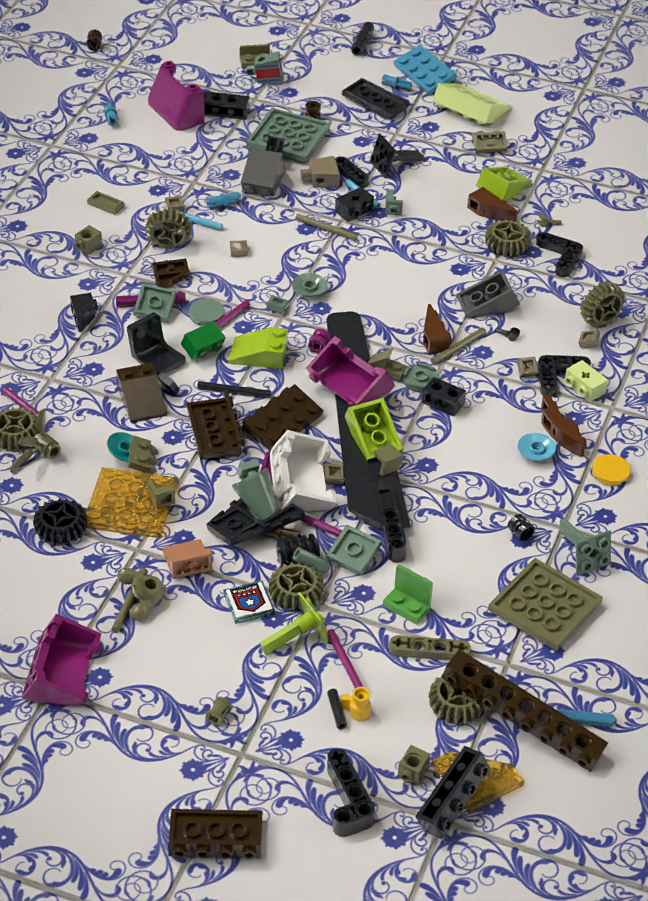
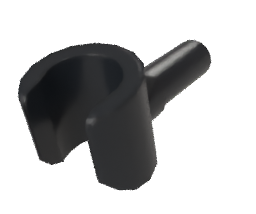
M516 327L511 328L510 331L495 328V332L508 336L510 341H515L520 334V330Z

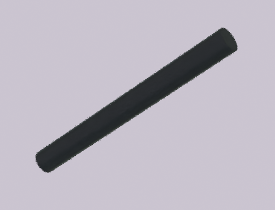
M198 381L197 388L228 391L230 393L271 398V390Z

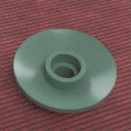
M304 273L294 278L292 288L301 296L315 297L326 291L327 281L318 274Z

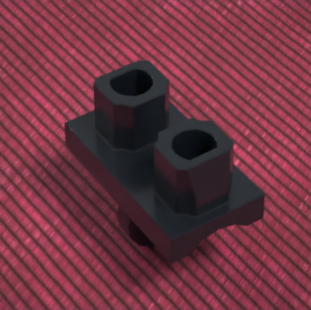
M268 136L265 151L283 153L285 140L279 137Z

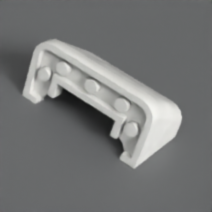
M287 430L273 446L270 452V464L278 511L292 503L305 512L331 510L336 506L338 498L334 491H326L323 463L330 456L327 439Z

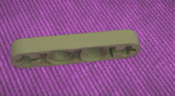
M397 635L393 636L389 641V652L397 657L450 661L459 649H462L468 655L471 654V645L464 640ZM422 645L425 649L416 650L414 646ZM441 646L444 647L446 650L443 652H438L435 650V648Z

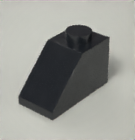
M91 292L70 296L71 312L78 332H82L95 318V310L98 309L97 300L93 299Z

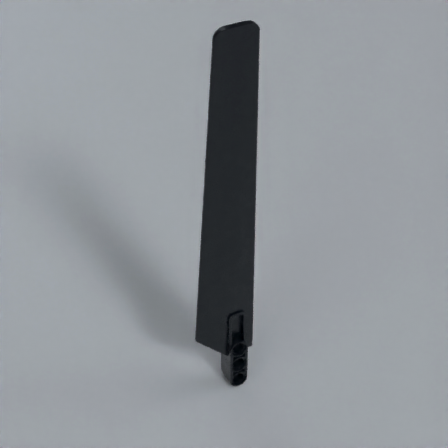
M352 311L329 314L326 322L327 331L331 336L330 340L334 336L341 339L343 347L350 348L353 354L368 363L370 354L361 316ZM335 394L348 510L382 530L389 560L401 562L405 559L406 538L403 528H408L411 525L398 471L382 476L380 474L382 462L378 458L366 460L353 438L345 419L346 411L349 408L348 402Z

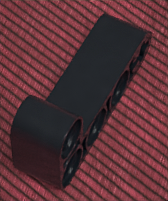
M339 748L330 750L327 756V773L344 806L334 811L333 832L339 837H347L368 830L373 826L375 807L347 753Z

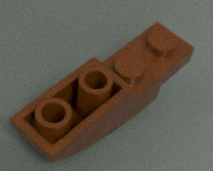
M550 394L543 395L541 424L549 435L562 447L579 457H583L587 442L580 434L578 425L573 422L572 418L565 419L564 415L560 413L556 401H553Z

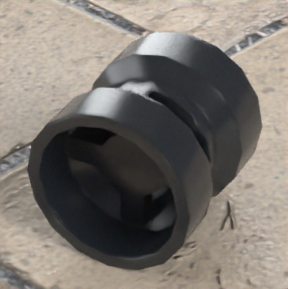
M522 514L514 515L507 525L511 532L516 533V537L520 541L528 540L535 532V527L530 522H527V519Z

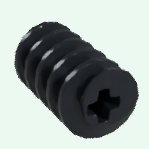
M309 534L308 539L305 535H301L300 540L297 536H294L292 541L290 538H285L284 542L282 539H278L276 553L280 565L283 558L286 563H289L290 557L293 558V554L298 547L311 553H316L320 557L319 543L314 534Z

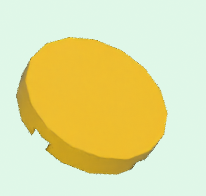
M613 454L599 456L592 465V475L594 478L596 476L600 483L609 486H618L622 482H626L631 472L629 463L622 457Z

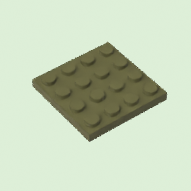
M534 558L488 604V610L557 651L602 603L603 596Z

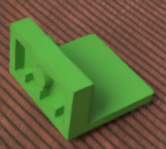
M399 564L396 567L395 587L383 600V607L417 625L431 609L433 582Z

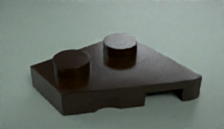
M186 258L152 263L157 287L167 289L189 276Z

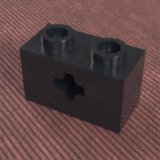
M359 187L335 199V213L347 222L373 210L374 196L363 187Z

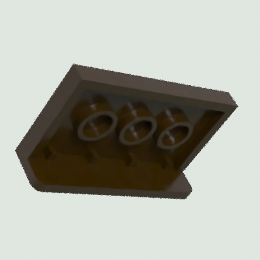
M294 384L290 388L286 387L283 389L278 397H272L266 406H260L254 415L247 416L242 422L241 431L243 433L249 431L271 452L273 446L287 430L301 432L319 418L324 410Z
M223 391V398L186 403L200 460L241 454V446H244V437L239 434L241 433L240 423L236 422L237 412L236 409H232L234 406L233 398L228 395V391Z
M171 809L168 856L176 858L261 859L262 811Z

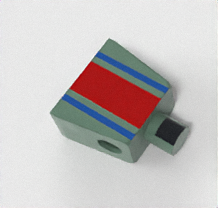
M280 52L257 56L254 65L247 66V75H256L259 84L283 85L284 73Z

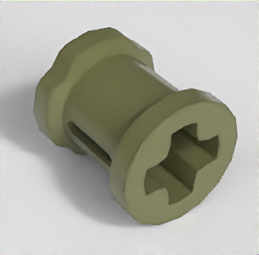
M217 697L214 700V706L205 715L208 722L215 726H221L226 713L232 710L231 702L224 697Z

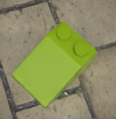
M506 166L482 169L476 187H484L505 201L513 198L527 187L532 180Z
M269 327L234 337L229 364L283 369L288 347V329Z
M384 398L347 409L345 414L346 422L366 460L376 458L373 455L374 450L388 444H392L398 451L403 450Z

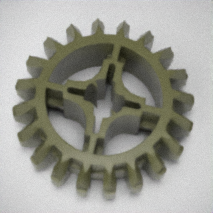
M164 207L163 211L158 209L157 213L152 212L145 226L146 236H148L149 241H152L153 245L158 244L159 248L185 246L186 241H189L192 234V224L189 222V217H185V213H180L179 209L173 211L172 207L170 210H166Z
M498 220V222H493L492 225H489L485 232V242L488 249H491L492 252H497V255L518 256V254H523L524 251H527L531 243V234L528 231V227H524V224H519V221Z
M600 282L598 286L594 285L587 295H584L585 299L581 301L580 314L589 325L598 328L606 327L608 323L612 324L613 319H617L618 314H621L620 311L624 308L623 304L626 302L624 299L625 295L615 283Z
M12 407L9 410L5 408L4 412L0 411V446L2 449L8 448L10 451L12 449H17L18 451L19 448L26 449V446L18 444L22 437H35L36 434L40 433L36 429L37 415L34 414V411H29L28 408L22 410L21 407L18 409Z
M291 562L289 566L283 564L282 568L277 567L276 571L272 572L269 581V593L272 596L273 602H277L278 607L284 605L285 610L292 608L293 612L295 609H300L302 612L303 608L299 592L304 598L308 597L314 606L321 600L324 592V580L320 575V571H316L315 567L309 568L308 564L301 565L300 562L298 564Z
M442 675L441 678L436 677L434 683L430 686L428 698L429 705L433 708V714H438L439 719L445 717L447 723L450 720L454 721L455 724L458 721H462L465 725L467 720L473 722L475 717L479 718L481 712L485 709L481 702L476 699L473 700L454 685H450L442 678Z

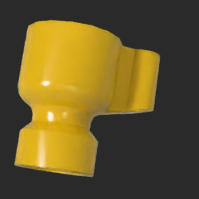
M365 687L355 688L352 696H349V694L341 696L342 708L349 710L352 719L364 721L370 717V692Z

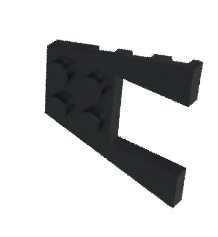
M240 498L237 501L233 500L225 512L223 510L220 511L206 525L208 531L228 545L233 546L304 519L306 514L303 509L292 503L265 520L260 521L244 510L248 506Z

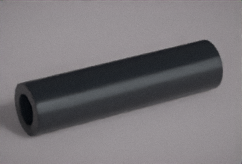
M330 689L327 691L336 727L337 729H344L347 727V722L337 689Z

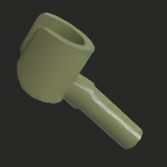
M539 214L541 220H537L541 227H545L548 224H562V220L548 219L545 214Z

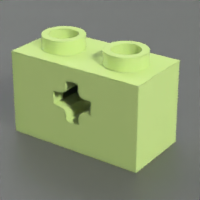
M581 360L566 369L564 383L586 400L592 402L606 393L608 379Z

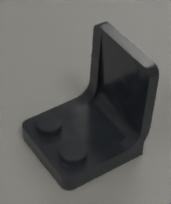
M153 312L127 326L131 356L141 365L153 363L157 376L160 373L165 374L186 362L185 356L169 346L164 340L160 315Z

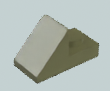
M393 348L371 356L368 362L369 365L374 368L381 367L388 372L391 378L398 381L401 380L407 366L390 359Z

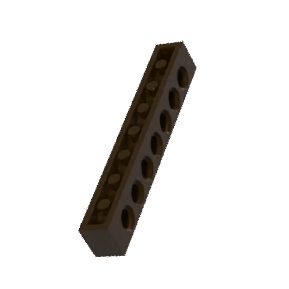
M460 649L446 665L442 678L450 685H454L465 692L466 695L478 700L485 707L497 712L504 719L516 724L523 731L535 736L542 743L554 748L561 755L568 757L580 767L590 772L609 743Z

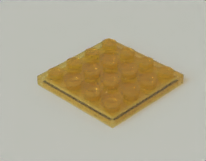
M102 467L86 511L87 528L161 539L171 505L156 509L148 494L147 481L152 480L156 488L172 484L176 491L178 477Z

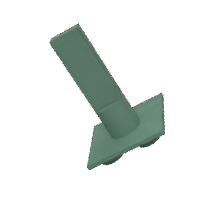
M565 518L560 520V533L576 546V576L611 564V530L586 538Z

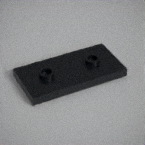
M360 78L342 90V96L388 119H392L410 106V101L364 78Z

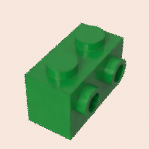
M213 321L185 333L181 345L192 360L201 359L210 352L219 351L223 347L226 337Z

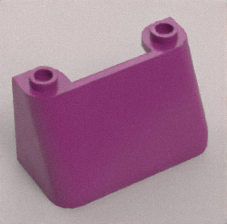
M170 60L161 64L148 95V104L173 129L183 131L205 123L204 90L196 84L184 87L173 76V72L176 71V65Z
M336 336L328 342L306 367L310 374L308 377L317 384L319 382L348 402L347 405L349 407L377 400L395 387L386 370L381 367L374 368L353 354L350 348L343 347L341 339Z
M55 614L38 640L21 697L33 702L74 707L84 704L88 697L86 687L83 686L90 659L94 654L97 655L101 649L102 643L100 638L102 633Z

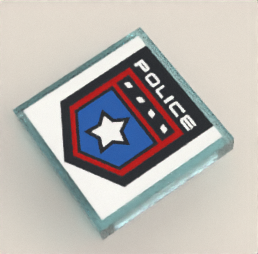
M263 580L223 589V595L235 624L275 615L274 606Z

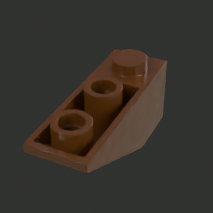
M484 187L468 195L467 208L478 216L497 221H504L506 219L507 221L517 222L518 210Z
M428 304L422 344L428 354L431 355L441 353L449 348L452 337L446 331L444 322L439 319L437 311L433 309L431 304Z

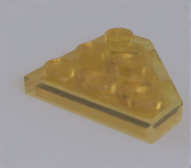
M452 751L433 759L431 766L442 778L459 753ZM486 759L490 766L488 775L479 784L475 794L471 796L464 808L470 813L524 786L525 780L512 764Z

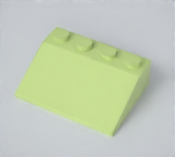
M438 83L433 102L438 103V107L450 108V111L455 114L462 113L464 114L463 117L470 120L476 119L477 123L481 125L493 123L511 108L510 104L458 83Z

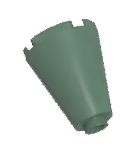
M267 468L232 485L233 490L260 521L278 512Z

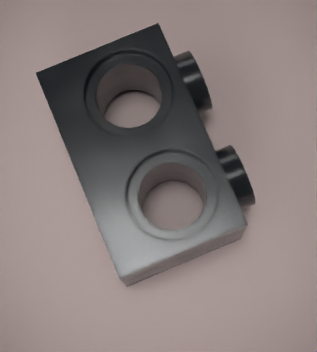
M433 377L423 388L422 403L455 416L465 404L466 390Z

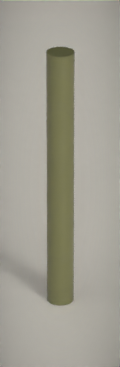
M298 213L295 216V220L354 241L357 240L358 234Z
M481 327L431 358V363L433 365L439 363L486 333L485 328Z
M141 568L139 571L144 575L148 573L145 568ZM132 587L111 628L114 633H119L135 600Z

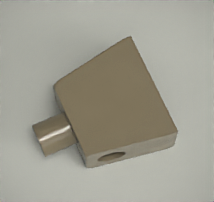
M334 156L310 160L309 169L300 170L301 179H310L313 187L339 188L340 174Z

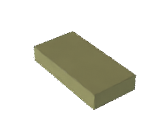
M96 191L87 199V204L113 215H116L124 207V201Z

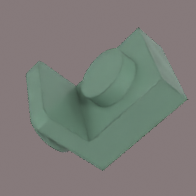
M387 189L385 215H402L403 201L396 200V196H393V189Z

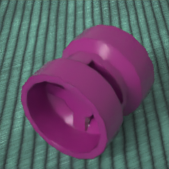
M322 328L316 329L308 343L309 349L319 354L330 341L331 336L329 332Z

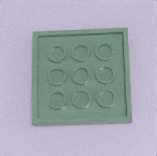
M271 108L247 139L246 147L266 150L268 136L279 137L285 140L283 157L306 162L330 129V123Z

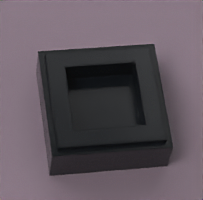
M160 373L157 376L160 383L175 395L179 392V387L170 377L164 373Z

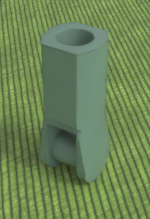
M300 547L293 554L295 561L304 565L308 564L309 567H315V570L321 573H326L330 569L329 563L324 558Z

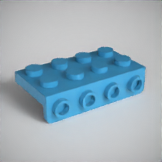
M420 44L393 61L394 66L429 96L436 92L438 83H457L456 72L449 69L436 55H432L427 48Z

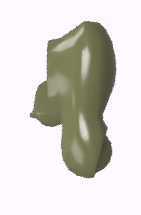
M122 568L118 571V581L124 585L132 584L134 596L140 601L129 610L130 616L138 621L146 619L149 611L163 598L167 589L166 586L157 577L144 575L131 568Z

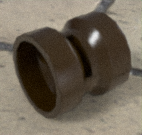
M95 29L90 30L87 35L86 45L90 50H99L102 43V33Z
M308 101L305 104V110L307 111L305 116L320 120L321 104L318 101Z

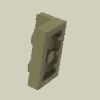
M270 45L240 46L239 59L241 68L247 69V66L254 65L257 56L269 54Z
M478 131L473 133L471 140L474 143L475 153L507 151L505 131Z

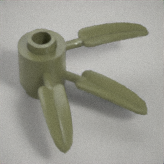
M45 408L40 410L37 415L36 429L40 433L36 434L35 437H22L18 442L20 445L34 447L35 449L32 451L27 450L19 456L10 468L11 473L37 451L47 458H55L60 453L59 443L48 433L44 432L46 426Z

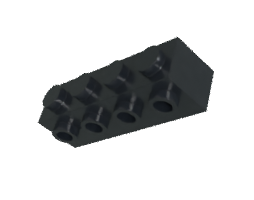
M467 746L462 748L415 816L424 832L442 839L451 829L453 822L462 813L468 800L475 794L479 784L488 775L490 766L482 752Z

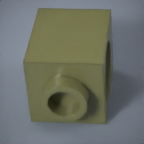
M88 225L75 234L76 249L87 255L91 254L102 246V232Z
M410 745L399 762L397 777L407 783L418 786L429 768L431 754Z

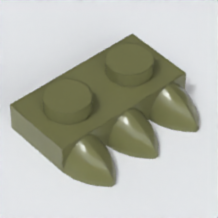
M133 435L130 442L128 467L145 473L157 472L152 464L158 462L154 455L158 454L159 451L151 444L150 440Z

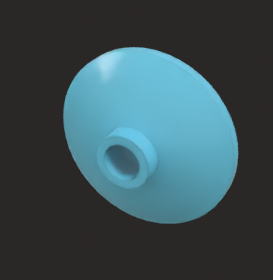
M529 433L519 439L518 450L527 459L544 461L555 454L556 445L545 434Z

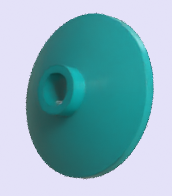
M125 432L111 434L107 440V447L110 453L117 459L128 462L130 442L133 435Z

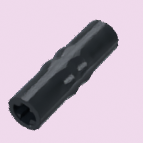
M371 22L363 23L360 31L357 33L351 47L352 54L360 56L368 45L375 28Z

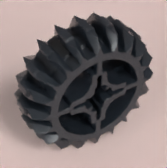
M60 497L57 501L51 499L50 503L44 502L43 506H38V511H35L33 520L34 531L38 534L39 538L44 539L45 543L51 541L53 545L55 543L62 545L64 542L70 544L71 540L77 541V538L82 537L83 532L86 531L88 523L86 511L82 508L81 504H77L75 500L70 502L68 498L61 500Z

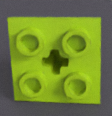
M299 592L304 614L296 618L293 623L260 642L265 655L298 635H303L312 628L328 644L326 637L328 631L323 624L325 620L319 611H314V606L308 597L304 598Z

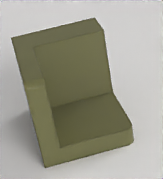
M392 444L376 449L373 453L382 462L380 470L382 476L399 470L403 455Z
M152 480L147 481L148 494L156 509L175 504V489L172 484L156 488Z

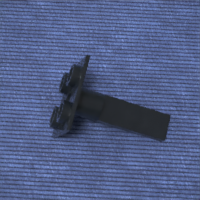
M379 133L370 156V162L387 179L392 162L423 161L424 156L419 150H396Z

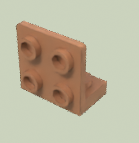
M201 539L163 547V554L173 579L212 570V552L210 548H204Z

